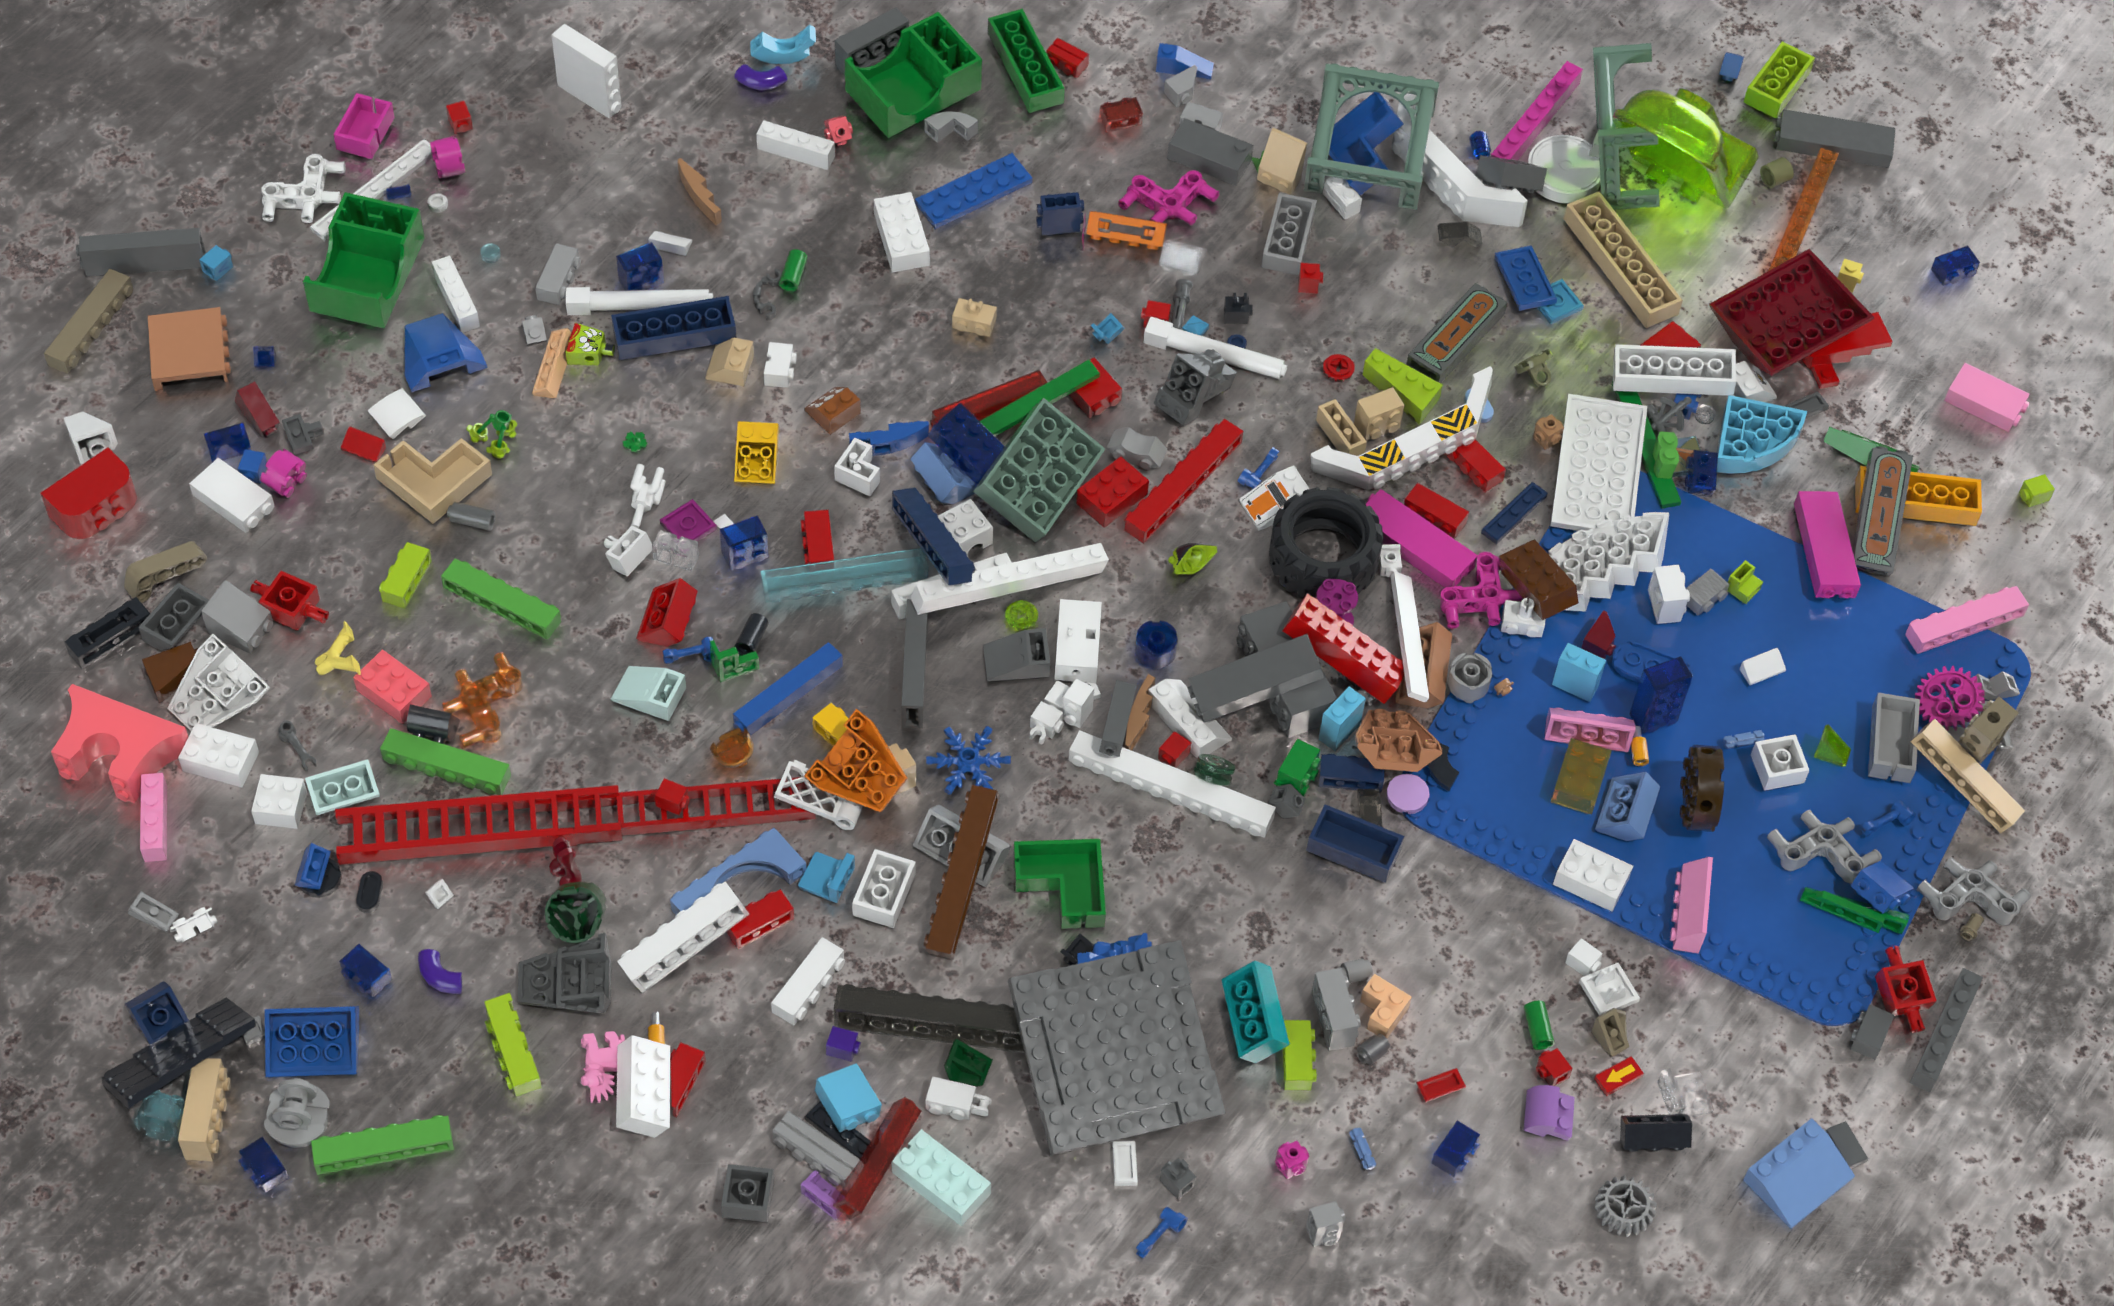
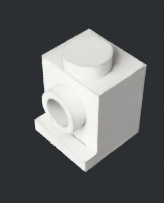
M1400 544L1382 545L1379 559L1380 577H1390L1394 571L1401 573Z

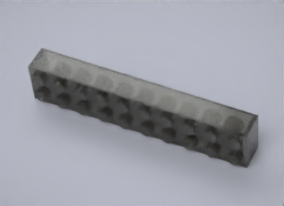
M851 984L837 986L834 1003L835 1027L856 1032L953 1044L954 1039H958L973 1047L1025 1053L1014 1007L1009 1005H992L984 1001L969 1002L961 998L953 1000L937 995L932 997L922 996L919 993L907 994L896 990L883 991L874 987L860 988Z

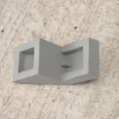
M2003 671L1990 679L1980 674L1975 675L1977 676V683H1982L1981 690H1984L1985 694L1983 697L1987 700H1995L1999 696L2007 698L2020 694L2014 677Z

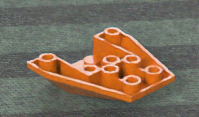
M856 709L843 725L847 730L823 761L817 759L804 777L820 790L882 812L908 778L874 722Z

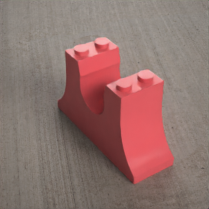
M71 684L68 689L72 701L71 716L65 731L51 751L59 774L65 779L71 778L79 781L89 771L91 764L96 759L105 755H115L117 757L112 761L108 772L115 795L122 801L128 800L135 803L141 794V775L157 773L161 768L178 759L188 739L186 728Z

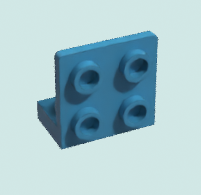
M815 852L798 884V888L838 903L855 870V856L846 853L843 860H837Z

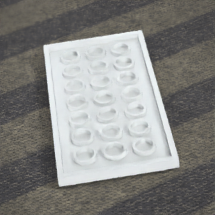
M1568 394L1550 526L1586 531L1590 528H1596V523L1607 519L1615 521L1623 519L1624 515L1635 517L1647 406Z

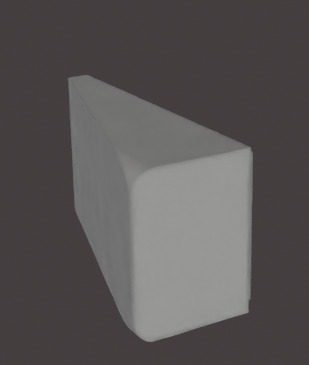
M140 892L128 911V914L165 932L169 930L179 913L143 892Z

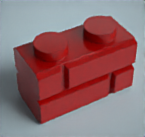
M1057 38L1046 50V54L1053 67L1062 70L1067 76L1078 78L1089 65L1088 53L1060 38Z

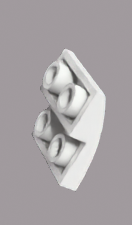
M403 388L384 397L368 410L392 439L399 435L407 426L412 429L426 416Z

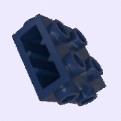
M1079 192L1040 196V204H1037L1038 216H1036L1037 228H1041L1042 235L1080 232V224L1084 223L1083 212H1081L1084 211V201L1080 200Z

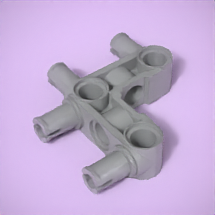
M1807 810L1801 815L1800 819L1811 830L1810 832L1793 842H1787L1777 829L1771 831L1767 837L1778 850L1777 853L1781 859V865L1785 870L1794 871L1807 865L1808 861L1814 857L1823 856L1835 867L1836 873L1848 883H1852L1862 869L1882 859L1877 849L1860 857L1842 835L1853 830L1855 827L1854 822L1849 817L1835 825L1821 823L1811 810Z
M1951 857L1946 861L1943 868L1948 870L1957 879L1943 892H1939L1927 880H1924L1917 888V891L1930 901L1934 915L1941 920L1950 919L1960 911L1967 901L1977 903L1986 911L1990 918L2000 925L2010 924L2012 919L2020 912L2021 906L2031 897L2028 890L2024 888L2013 897H2010L1990 880L1989 877L1997 870V865L1991 860H1988L1979 869H1966Z

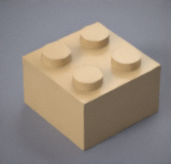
M1393 387L1360 399L1357 402L1354 425L1366 441L1377 439L1387 433H1393L1400 429L1404 403Z

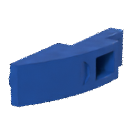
M929 421L896 422L888 424L889 430L849 433V445L855 437L872 445V456L898 452L929 436Z

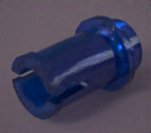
M410 185L389 186V188H386L388 200L392 199V201H395L397 198L410 197Z

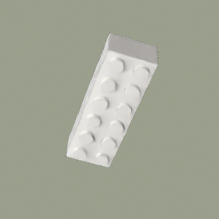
M1615 344L1613 355V391L1731 396L1734 394L1736 385L1735 349Z
M726 881L722 884H717L705 897L695 900L693 906L687 910L680 911L670 923L661 925L651 937H645L636 948L623 953L621 959L617 962L633 984L644 993L748 916L749 912Z

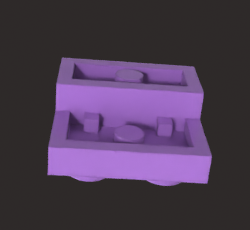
M1539 1085L1531 1087L1527 1090L1524 1131L1541 1137L1549 1134L1569 1140L1572 1138L1575 1097L1561 1093L1560 1087Z

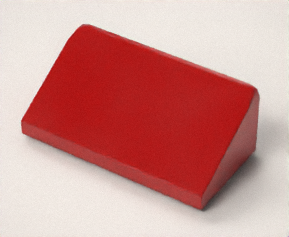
M350 426L342 442L341 450L376 463L386 450V444L384 439Z

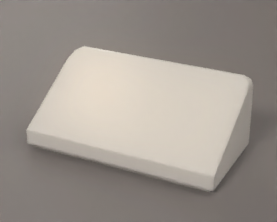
M657 231L648 239L650 248L684 256L687 255L692 243L691 239Z
M1778 648L1743 661L1739 670L1749 685H1753L1785 672L1786 668Z

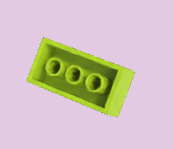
M1782 41L1748 86L1744 103L1777 119L1811 73L1815 57Z

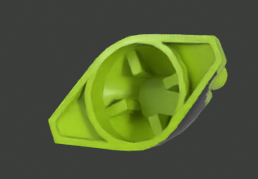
M1199 543L1183 544L1173 551V556L1169 557L1168 562L1174 565L1173 570L1175 574H1194L1201 570L1217 553V546Z

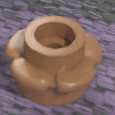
M1508 678L1499 682L1494 687L1497 695L1502 694V696L1510 693L1513 690L1511 686L1514 682H1510Z

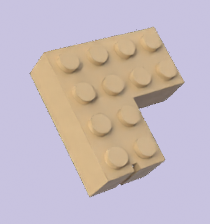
M462 438L433 462H430L403 440L390 451L391 459L386 454L374 464L376 479L433 524L447 513L450 505H453L454 502L459 503L492 475L490 460Z

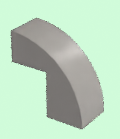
M941 112L925 119V133L936 142L941 141L953 131L957 132L967 141L978 133V120L964 113Z

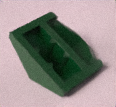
M954 1039L944 1067L950 1081L981 1087L985 1082L993 1059L962 1041Z

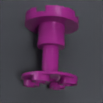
M1341 579L1324 580L1323 584L1318 588L1317 599L1342 619L1354 625V616L1351 611L1358 603L1356 586L1351 582Z

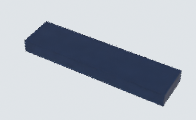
M1531 482L1482 528L1481 534L1497 545L1547 497L1548 493L1534 482Z

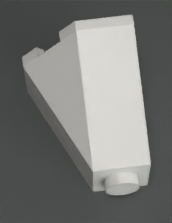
M85 412L63 418L81 465L107 447L114 450L118 444L112 425Z

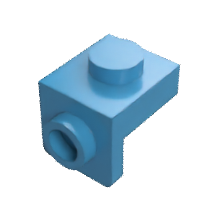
M1112 313L1098 326L1094 323L1091 324V327L1095 330L1093 335L1099 341L1104 340L1107 344L1125 329Z

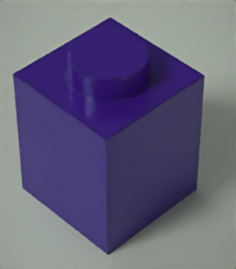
M832 1026L826 1043V1055L852 1062L854 1054L858 1055L861 1048V1042L858 1041V1033Z

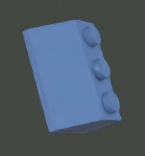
M925 442L910 459L915 465V470L923 476L925 484L933 490L935 498L939 502L955 504L975 494L973 490L977 484L950 447Z
M1647 772L1613 777L1595 830L1625 841L1643 839L1660 786Z

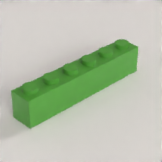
M455 558L441 575L443 588L547 640L561 623L560 610L556 606L548 605L538 597L530 596L520 588L512 587L502 579H496L484 570L472 567L466 561H460Z
M390 728L380 748L382 759L389 764L402 765L409 770H418L432 777L438 776L451 783L457 782L471 789L483 790L490 795H502L511 777L510 765L392 728Z
M436 1115L426 1120L415 1119L399 1125L389 1124L386 1127L377 1129L366 1128L361 1132H344L339 1136H322L317 1140L311 1141L317 1175L454 1150L449 1117Z

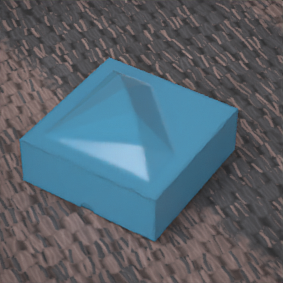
M1193 315L1182 327V330L1203 336L1209 329V324Z

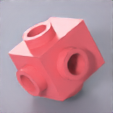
M841 115L824 120L826 128L824 130L825 138L834 141L836 146L844 145L848 139H852L853 129L846 116Z

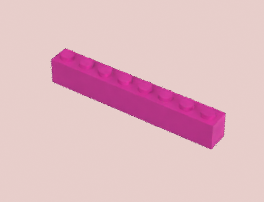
M1566 61L1492 152L1491 157L1519 160L1578 87L1583 69Z

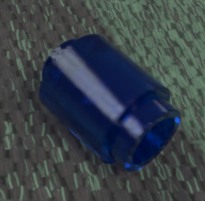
M1475 131L1469 137L1473 155L1479 160L1480 155L1490 156L1491 146L1486 132Z

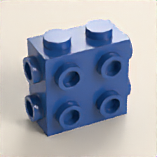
M1882 861L1862 869L1850 885L1860 897L1868 900L1875 910L1883 914L1890 910H1896L1900 905H1906L1911 899L1909 894L1914 889Z

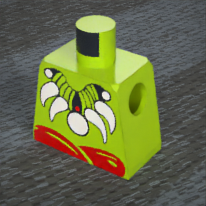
M574 323L566 349L568 365H599L602 355H614L615 344L606 343L603 331Z

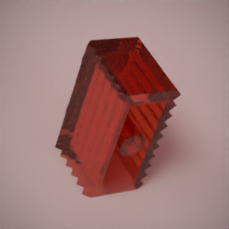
M1126 97L1121 101H1108L1100 105L1099 115L1106 132L1142 124L1143 111L1137 97Z

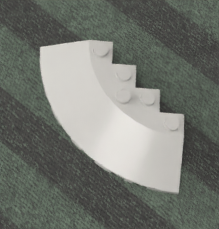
M1650 512L1636 517L1624 515L1623 519L1615 521L1607 519L1596 523V528L1594 529L1590 528L1586 531L1581 529L1572 534V538L1562 544L1559 542L1548 551L1549 556L1577 586L1579 603L1566 610L1586 612L1590 597L1610 599L1614 584L1635 586L1639 571L1653 572L1655 567H1660L1664 556L1669 513Z

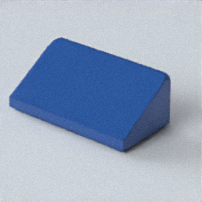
M313 843L307 846L303 854L295 886L319 890L331 851Z

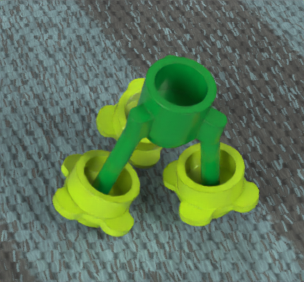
M499 410L495 415L490 414L489 419L484 424L468 425L466 430L469 432L472 442H486L488 440V430L486 427L492 422L499 438L491 442V446L486 448V452L491 453L493 457L504 458V455L509 453L510 449L503 441V437H516L515 428L517 427V422L511 419L512 415L507 411Z

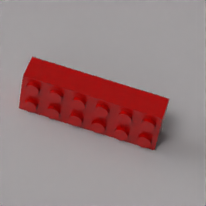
M1308 593L1294 609L1282 630L1293 639L1307 634L1316 656L1383 704L1398 689L1405 675L1401 659L1392 655L1384 647L1370 639L1368 635L1360 632L1351 623L1342 619L1333 610L1324 606L1318 599Z

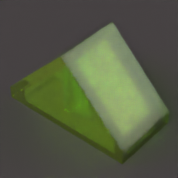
M1829 724L1825 725L1814 757L1844 767L1847 765L1851 749Z

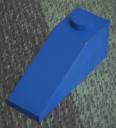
M1159 43L1156 72L1176 75L1196 65V78H1212L1213 62L1178 45Z

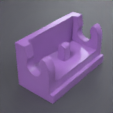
M816 1170L801 1183V1194L835 1220L852 1203L850 1196L842 1194L824 1180Z

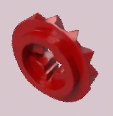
M1342 354L1329 356L1323 364L1324 373L1327 374L1328 378H1333L1334 381L1342 380L1344 382L1346 378L1350 379L1355 370L1353 361ZM1341 364V370L1337 372L1336 368Z

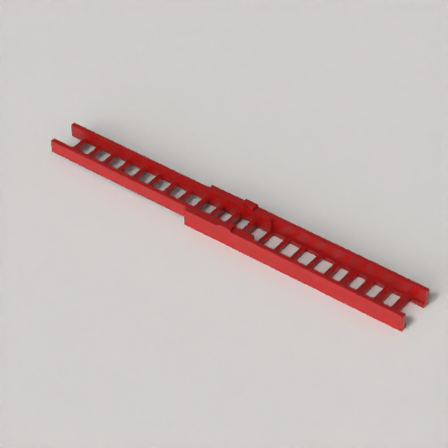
M781 779L688 786V796L690 799H704L705 816L689 817L687 806L686 809L683 808V818L667 819V811L661 809L662 820L650 821L645 820L644 803L655 802V794L658 789L619 792L618 785L335 809L337 823H353L354 845L336 846V855L339 865L552 847L555 839L559 837L567 839L570 842V846H577V844L623 840L622 836L811 820L816 819V814L802 808H796L792 804L791 809L775 810L773 792H776ZM804 782L795 784L798 790L808 789ZM791 786L783 788L781 790L789 791L790 795L794 794ZM768 793L769 810L753 812L752 794ZM746 794L748 812L732 813L730 796ZM725 796L726 814L710 815L709 798ZM639 804L640 821L624 823L623 805ZM617 805L618 822L602 824L601 807ZM595 807L596 824L580 826L579 809ZM530 808L531 830L515 831L514 809ZM568 809H574L575 827L559 828L558 811L564 812ZM508 810L509 832L493 833L492 811ZM552 811L553 828L537 829L536 812ZM486 812L487 834L471 835L470 813ZM448 815H465V836L449 837ZM441 816V838L429 839L428 817ZM419 818L420 839L407 840L406 819ZM397 819L398 841L385 842L384 820ZM375 821L376 843L363 844V822Z

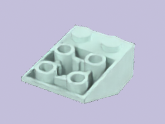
M628 666L611 701L669 721L686 690L685 675L667 668Z

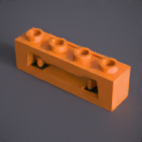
M1090 211L1086 234L1091 235L1090 239L1102 240V237L1110 238L1109 242L1120 244L1121 240L1129 241L1128 245L1139 247L1141 243L1147 244L1148 249L1159 250V247H1164L1167 223ZM1100 218L1112 220L1111 223L1140 228L1144 226L1156 228L1155 230L1147 228L1144 230V236L1153 237L1152 240L1142 238L1141 235L1112 230L1104 232L1100 231V228L1108 230L1110 222L1100 221Z

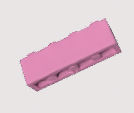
M163 773L141 775L140 851L144 862L167 860V783Z

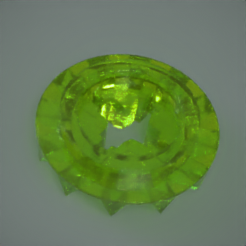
M1015 601L1006 609V621H1008L1010 627L1014 626L1018 631L1021 628L1027 630L1030 626H1034L1038 620V610L1028 601ZM1018 614H1025V619L1023 617L1018 619Z

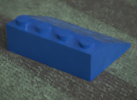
M359 1006L265 1009L266 1077L357 1074Z

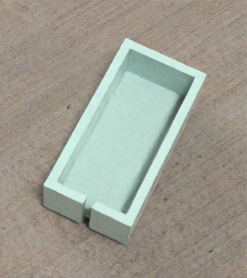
M922 1129L908 1143V1148L904 1147L892 1160V1173L960 1226L971 1217L991 1194V1182Z

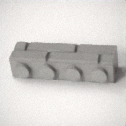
M790 1111L785 1114L781 1122L773 1129L774 1143L779 1148L784 1149L786 1147L792 1151L794 1158L798 1161L805 1160L808 1162L813 1171L816 1170L819 1174L822 1172L827 1175L828 1180L835 1186L841 1185L847 1188L862 1168V1161Z

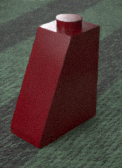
M254 381L237 390L235 403L260 437L265 434L270 436L276 433L280 422L256 382Z

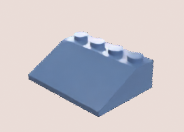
M1811 1118L1747 1170L1743 1181L1792 1229L1849 1183L1855 1175L1830 1136Z

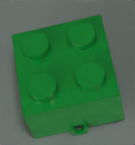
M1297 739L1279 768L1277 780H1274V784L1276 786L1291 784L1305 797L1310 788L1308 784L1311 780L1315 781L1319 773L1317 768L1321 762L1319 758L1320 749Z

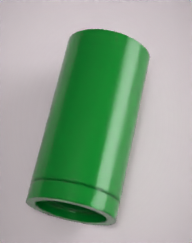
M793 249L788 253L779 281V286L785 291L794 292L798 289L807 261L806 253L801 250Z
M1537 1000L1524 1005V1012L1533 1048L1544 1050L1552 1047L1555 1041L1545 1002Z

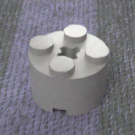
M1467 653L1458 655L1453 660L1450 668L1448 688L1457 698L1464 700L1466 703H1473L1475 700L1481 699L1489 690L1492 678L1491 663L1487 658L1477 653L1473 655H1467Z

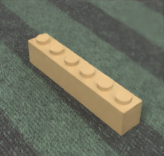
M1936 719L1924 726L1910 741L2000 833L2011 827L2024 813L2025 810Z

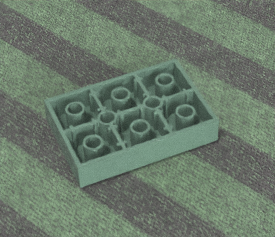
M1043 398L1029 412L973 492L1034 542H1037L1047 534L1105 451V448Z

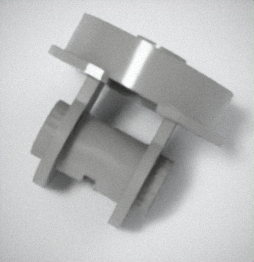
M294 1078L280 1082L279 1087L269 1097L270 1104L267 1109V1119L264 1120V1127L274 1140L284 1146L292 1148L309 1146L312 1140L322 1137L328 1125L327 1109L330 1108V1101L320 1088L303 1079Z

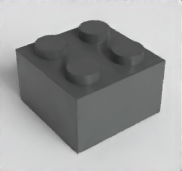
M728 1164L721 1203L722 1217L768 1222L774 1185V1170Z

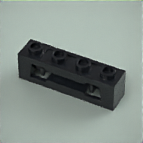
M137 597L126 601L121 607L107 613L100 620L89 624L85 629L77 634H73L64 641L68 653L83 669L140 633L138 627L130 632L128 629H131L137 623L141 625L150 615V612ZM97 648L99 649L98 652L87 658L89 653L94 652Z

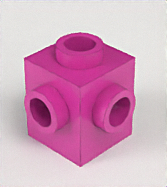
M1297 1140L1292 1143L1286 1142L1277 1150L1276 1166L1286 1179L1300 1175L1307 1169L1309 1153L1304 1146L1301 1147Z

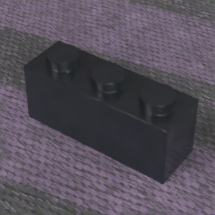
M1688 1114L1622 1115L1620 1142L1624 1149L1633 1152L1640 1149L1660 1151L1662 1148H1672L1673 1150L1691 1148L1692 1121Z

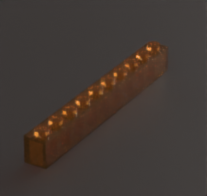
M1820 148L1769 271L1798 255L1832 175L1839 153Z

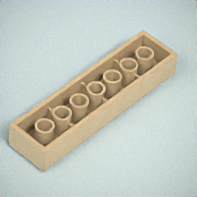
M1600 191L1567 204L1564 215L1565 222L1645 328L1679 315L1683 300Z

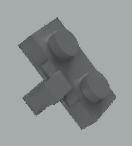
M301 413L282 420L294 455L314 449L311 440L324 434L320 421L311 424L304 423Z

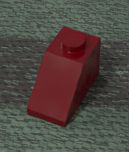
M1603 610L1584 638L1581 648L1603 659L1607 655L1611 656L1616 647L1614 645L1616 636L1606 611Z

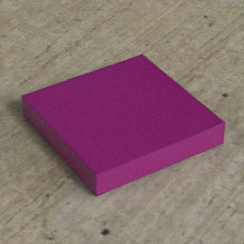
M693 499L660 519V524L683 550L717 530V525Z

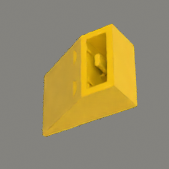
M738 421L734 482L775 484L780 429L778 423Z

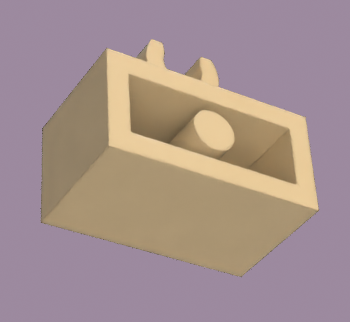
M959 298L952 316V328L990 337L996 321L997 307L983 304L982 301L978 303L972 301V299L965 300Z

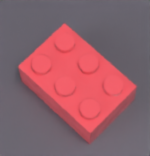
M383 649L360 670L361 675L357 673L353 677L356 691L401 724L407 721L410 705L422 707L432 697L430 685L427 681Z

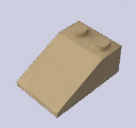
M1272 128L1259 165L1257 180L1291 195L1301 181L1307 143Z

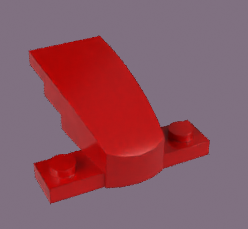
M1879 312L1871 313L1874 316L1872 321L1802 359L1803 363L1812 371L1820 389L1839 385L1840 380L1832 364L1850 362L1852 357L1871 355L1874 349L1891 347L1893 341Z

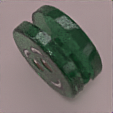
M1200 754L1198 756V762L1193 770L1197 777L1215 785L1227 786L1231 784V775L1234 774L1236 769L1234 764L1224 758L1211 754Z

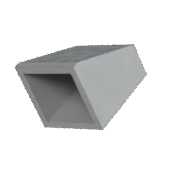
M224 580L201 611L209 635L214 634L220 640L250 654L254 648L260 645L265 633L269 632L273 627L271 611L226 580Z

